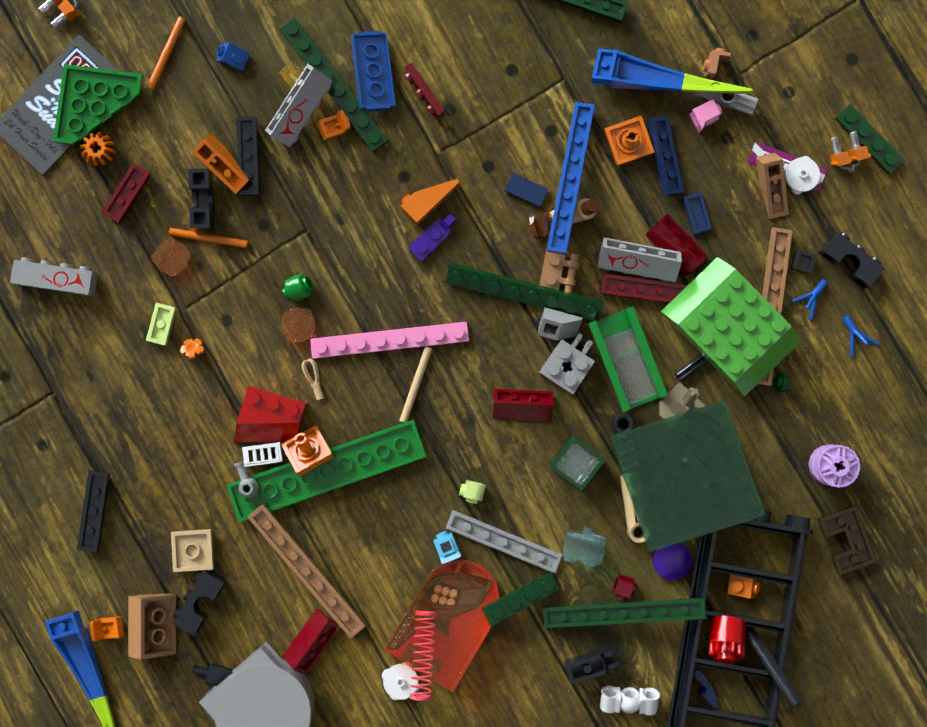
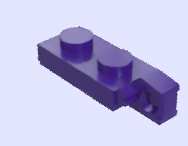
M449 214L444 220L441 218L437 221L435 220L408 249L423 262L449 236L452 231L450 226L456 219Z

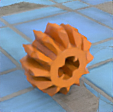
M98 132L96 136L90 133V139L84 138L86 144L80 145L84 149L81 154L83 157H87L86 161L88 163L93 162V165L98 166L100 163L106 165V159L112 161L110 154L116 153L112 149L115 144L110 141L108 135L103 136L101 132ZM98 146H100V147H101V150H100V151L97 150L98 152H96V151H95L96 148L99 149Z

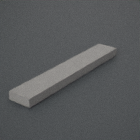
M452 510L445 528L552 573H556L563 556L553 550L455 510Z

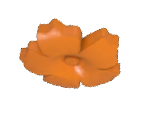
M187 339L183 342L184 345L180 349L181 355L186 354V357L190 360L195 359L196 354L200 355L205 350L200 339H195L194 341L193 339Z

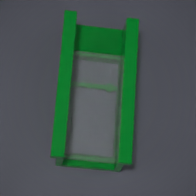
M633 306L602 318L598 322L588 323L623 412L668 395Z

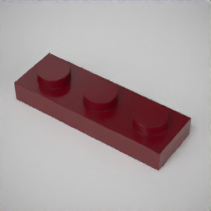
M410 63L405 66V78L410 85L414 83L417 88L415 92L421 100L425 99L428 104L427 109L432 116L436 115L438 120L445 116V110L413 64Z
M133 163L102 210V213L120 224L152 174Z

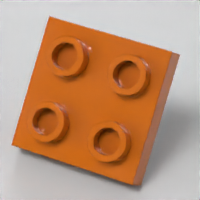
M642 115L604 128L616 166L654 154Z
M316 425L281 444L298 477L334 457Z

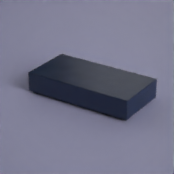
M512 173L504 192L539 208L548 191L547 188L515 173Z
M702 192L683 197L682 201L692 235L713 230Z

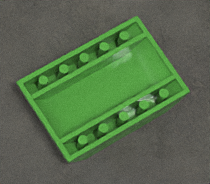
M718 257L661 311L673 326L743 397L800 343L793 327L734 267Z

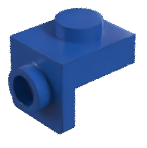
M227 42L219 46L216 52L218 56L216 61L243 71L250 53Z

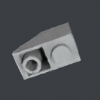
M544 307L539 323L538 335L554 340L575 337L578 334L582 317Z

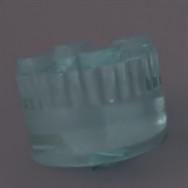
M584 527L583 532L568 530L563 551L564 560L568 562L583 561V565L592 567L600 565L603 561L606 537L591 533V527L588 529Z

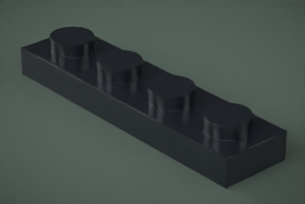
M236 117L238 165L249 179L240 189L239 196H260L257 117Z
M88 471L77 550L99 552L110 473Z

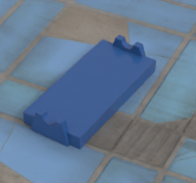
M364 31L352 34L351 43L360 110L367 109L370 113L374 111L384 112L389 108H394L396 103L387 33Z

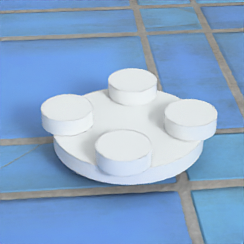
M808 156L794 159L784 167L786 183L795 195L813 189L821 181L817 164Z
M408 661L393 665L382 673L384 688L393 700L407 699L411 693H415L420 689L411 687V685H420V683L416 679H411V677L417 676V673L411 670L413 667Z

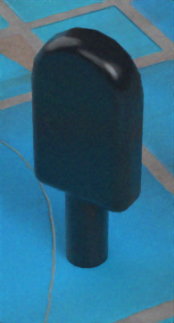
M211 663L208 669L194 665L191 673L206 676L205 683L218 686L233 673L234 669Z

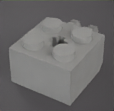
M580 333L571 345L561 339L539 371L540 375L570 395L574 394L595 362L585 355L593 344L591 340L586 342L581 352L575 348L582 339L583 335ZM563 362H564L565 364H566L567 362L570 364V366H569V367L571 368L570 371H568V370H567L566 372L563 371V369H564V367L562 366V363H563Z

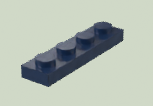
M668 116L650 118L647 121L663 195L670 196L684 193Z

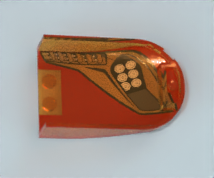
M452 560L436 567L421 585L384 645L383 650L412 668L431 667L412 662L413 660L430 659V657L415 655L413 652L431 650L413 646V644L432 642L414 638L413 636L433 634L415 630V627L432 625L415 622L414 620L432 618L431 616L415 615V611L436 612L435 619L422 620L436 625L433 628H424L425 630L435 632L433 636L424 637L435 641L433 644L423 645L434 649L430 653H421L434 658L430 661H423L433 665V668L424 671L433 674L428 678L454 692L492 627L489 626L481 607L500 598L497 583L493 576L484 567L469 560ZM420 672V673L424 674L425 676L431 675V674H428V673Z

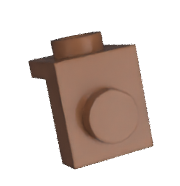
M722 48L713 49L703 65V71H706L705 78L713 79L717 73L718 62H728L732 53Z

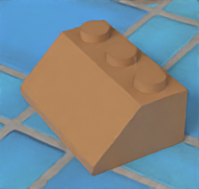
M176 594L128 596V657L142 660L176 654V625L173 624L176 619L173 617L176 612Z

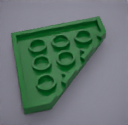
M64 64L53 142L67 145L78 144L141 96L144 76L139 73Z

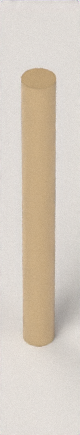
M426 346L424 348L399 420L405 423L408 421L432 348Z

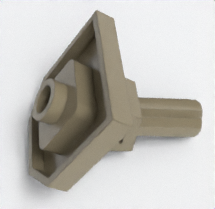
M679 382L659 402V417L674 431H688L709 409L698 399L700 394L697 388L691 387L688 390Z

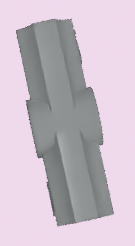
M697 92L696 96L709 101L714 99L715 103H718L722 108H731L752 116L758 102V98L747 94ZM729 94L731 95L732 100L726 101L723 99L722 95Z

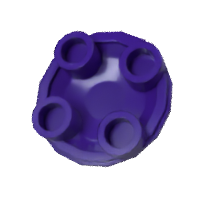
M664 542L653 552L654 569L664 579L671 581L679 580L686 576L691 569V553L680 542Z

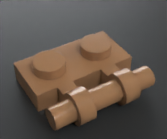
M546 249L539 285L559 290V285L562 284L565 285V292L572 293L573 286L576 285V269H579L580 264L578 263L579 255L571 254L570 261L565 260V255L549 253ZM563 267L569 268L567 278L561 277Z

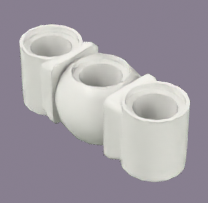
M605 686L601 691L600 709L605 713H619L621 709L628 714L639 710V714L654 715L657 713L660 694L654 688H639L638 692L631 687L620 691V687Z

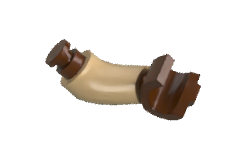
M594 198L578 199L573 224L593 218L600 209L598 200ZM554 210L549 212V214L544 212L529 218L530 225L528 227L535 239L550 234Z

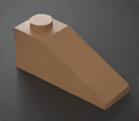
M776 153L756 157L758 178L769 219L788 215L783 159Z

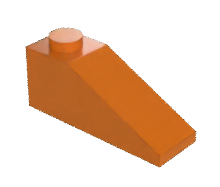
M212 134L205 137L192 151L235 194L249 181L227 148Z
M458 179L416 191L412 195L408 194L401 201L403 203L401 209L418 226L460 186V182Z

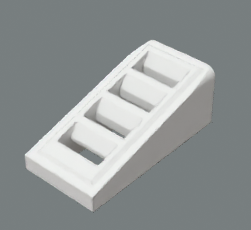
M282 442L242 447L244 466L284 462ZM271 447H275L276 459L272 457ZM264 448H267L268 460H265ZM256 449H260L261 461L257 460ZM248 450H252L254 462H250Z

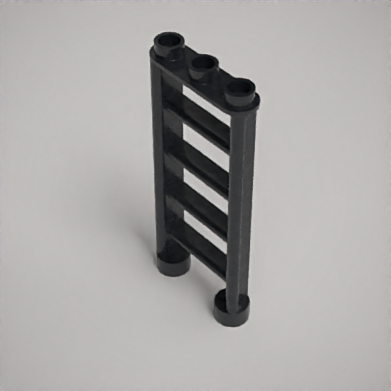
M708 500L707 510L702 511L703 518L689 598L704 597L706 601L710 571L786 584L780 622L705 609L706 619L711 620V618L716 616H732L744 620L746 626L777 631L778 637L774 660L784 673L806 541L809 534H813V530L809 529L811 518L786 514L785 524L770 522L771 511L747 507L746 517L730 515L732 504ZM718 524L794 537L788 574L712 561ZM702 619L685 620L667 727H684L686 714L758 727H775L781 691L766 668L738 663L725 664L718 662L716 659L696 656ZM694 666L770 679L764 717L688 704Z

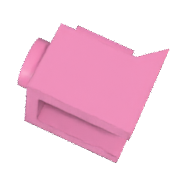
M714 99L692 109L689 116L698 133L703 129V126L705 128L715 123L719 119L720 114H722V109L718 103H715Z

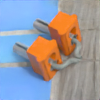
M47 0L39 7V10L44 13L56 4L62 11L61 15L51 22L54 28L67 19L73 21L76 17H80L79 12L76 10L78 6L76 0H73L74 6L68 0Z
M856 131L850 133L852 149H849V153L848 151H841L838 137L831 138L834 154L830 155L831 166H840L843 170L847 169L849 172H853L861 160L871 157L868 147L860 146ZM852 161H858L852 168L842 166Z

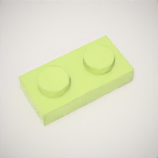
M160 303L155 304L146 341L167 346L176 307Z

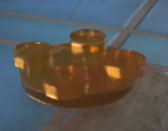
M168 237L159 245L156 252L152 254L151 260L162 272L170 277H175L187 268L192 256L184 244L172 237Z
M294 308L282 314L281 329L287 342H304L316 337V322L311 309Z

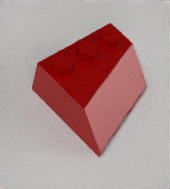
M248 386L236 423L234 443L288 441L299 434L308 403Z

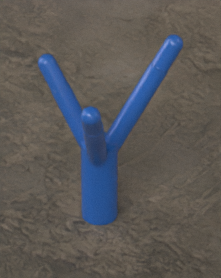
M821 279L812 292L792 299V303L811 297L806 306L807 310L811 307L810 321L814 317L817 298L828 285V282L824 279Z
M849 315L842 318L850 331V357H854L855 335L865 345H868L870 342L875 346H879L878 342L857 329Z

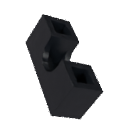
M209 168L189 169V189L192 192L193 199L192 208H189L190 229L194 232L214 231L213 172Z
M842 232L832 234L818 253L833 265L839 263L843 257H849L854 263V270L849 277L864 289L871 287L885 269L881 266V262L877 258L867 255L865 253L866 250L860 245H854L849 241L850 238Z
M210 570L199 572L193 581L196 583L192 590L189 589L184 596L186 602L183 607L179 606L173 616L176 619L173 624L193 636L198 633L208 616L199 609V598L205 596L214 601L218 598L228 580Z

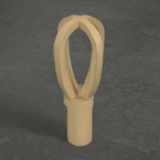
M307 359L302 363L303 373L313 388L316 399H323L324 395L320 387L317 364L313 359ZM308 362L313 366L315 381L312 380L306 368Z

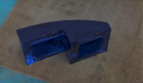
M694 667L693 677L702 685L697 692L711 706L717 709L719 704L712 686L700 670Z

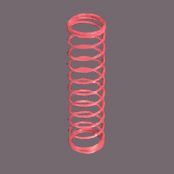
M415 611V615L432 617L415 619V622L426 623L432 626L415 627L414 629L433 634L413 636L414 638L428 640L432 642L413 644V646L427 648L431 650L413 652V654L430 657V659L413 660L412 662L429 665L431 667L412 668L411 670L424 672L431 675L411 677V679L427 681L430 683L411 685V687L429 690V692L411 693L410 699L417 701H430L431 696L424 694H429L432 692V690L421 686H428L432 684L430 680L422 678L431 677L433 675L431 672L424 671L426 669L433 668V665L425 663L423 661H430L434 658L430 655L421 653H430L434 651L433 648L423 645L433 644L435 642L432 639L424 638L427 636L435 635V632L425 630L424 628H433L436 625L434 623L422 620L435 619L436 612Z

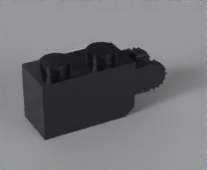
M611 648L605 651L600 649L564 660L571 685L606 675L610 669L622 666L623 662L620 659L606 663L605 659L606 657L618 654L619 649Z

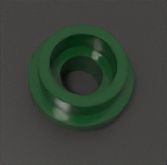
M783 372L778 373L773 381L774 387L778 392L789 390L791 386L790 376Z

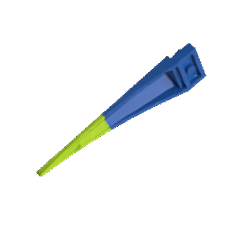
M598 48L592 74V84L611 85V88L753 94L751 88L686 74L618 50Z
M79 610L45 621L52 643L80 683L102 726L115 727L88 628H84Z

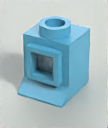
M447 531L436 535L437 538L433 542L442 564L461 557L452 532L448 534Z

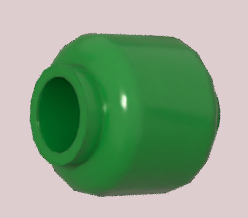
M303 274L295 275L285 280L283 294L287 299L297 303L311 296L314 289L313 283L308 276Z

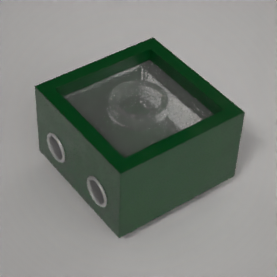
M571 435L548 466L582 491L606 459L575 435Z

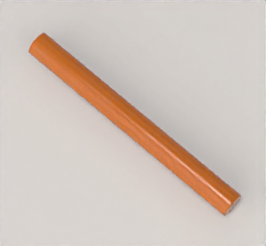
M178 17L146 86L147 88L154 91L186 19Z
M170 228L169 230L170 236L241 248L248 247V241L175 228Z

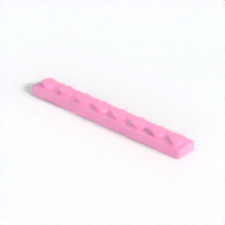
M467 322L313 338L310 339L312 359L469 342Z

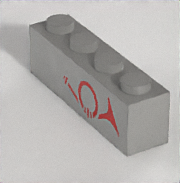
M307 64L265 131L288 147L294 144L299 137L302 127L308 124L311 113L319 107L322 96L330 90L332 80Z
M603 237L598 257V267L604 270L636 274L644 278H657L665 282H676L682 263L681 252Z
M22 257L21 260H14L10 283L94 297L98 273L92 272L90 267L80 266V269H73V265L60 263V266H53L51 261L41 260L40 264L34 263V259Z

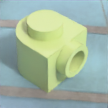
M466 480L465 484H461L459 495L465 497L467 502L477 504L478 501L483 499L486 485Z

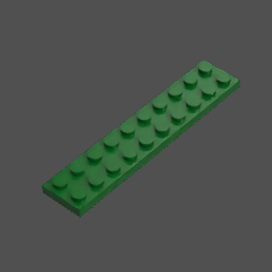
M414 419L330 448L334 456L332 459L298 477L291 462L250 476L249 478L255 479L259 484V491L252 498H245L240 494L239 484L241 480L227 484L226 487L238 522L248 520L247 517L263 503L270 511L427 457ZM245 485L244 490L249 492L250 486Z

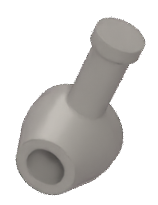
M244 461L234 464L241 478L239 484L240 494L245 498L254 497L259 491L258 482L248 477ZM245 485L250 486L249 492L244 490Z

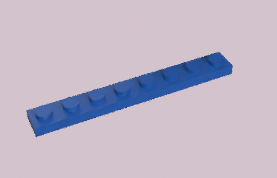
M575 102L547 244V252L567 255L595 110L594 104Z

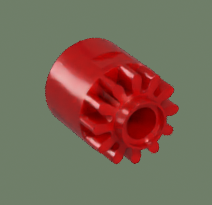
M716 616L711 618L709 655L717 658L718 662L733 664L738 659L743 660L746 622L732 616Z

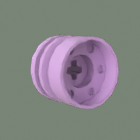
M828 444L818 447L811 454L808 464L810 473L820 484L834 487L850 485L858 477L860 471V462L856 453L850 448L841 445ZM835 463L840 466L839 469L834 466Z

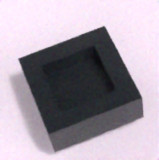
M797 249L790 269L811 274L817 255Z

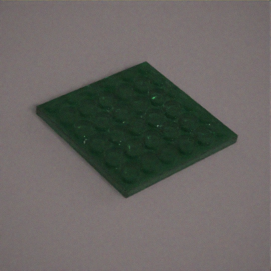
M725 400L610 436L648 552L766 515Z

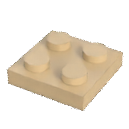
M212 529L171 532L173 572L214 569Z

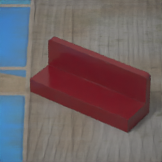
M668 214L646 233V236L657 248L681 252L682 263L679 271L684 276L690 274L708 256Z
M494 389L493 419L552 421L553 391Z
M316 609L283 654V658L293 670L307 675L341 627L336 621L328 618L320 609Z

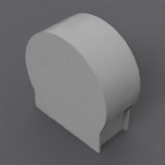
M267 641L232 671L233 673L222 683L210 689L204 698L199 701L215 721L216 727H309L315 709L313 689L306 675L293 670Z

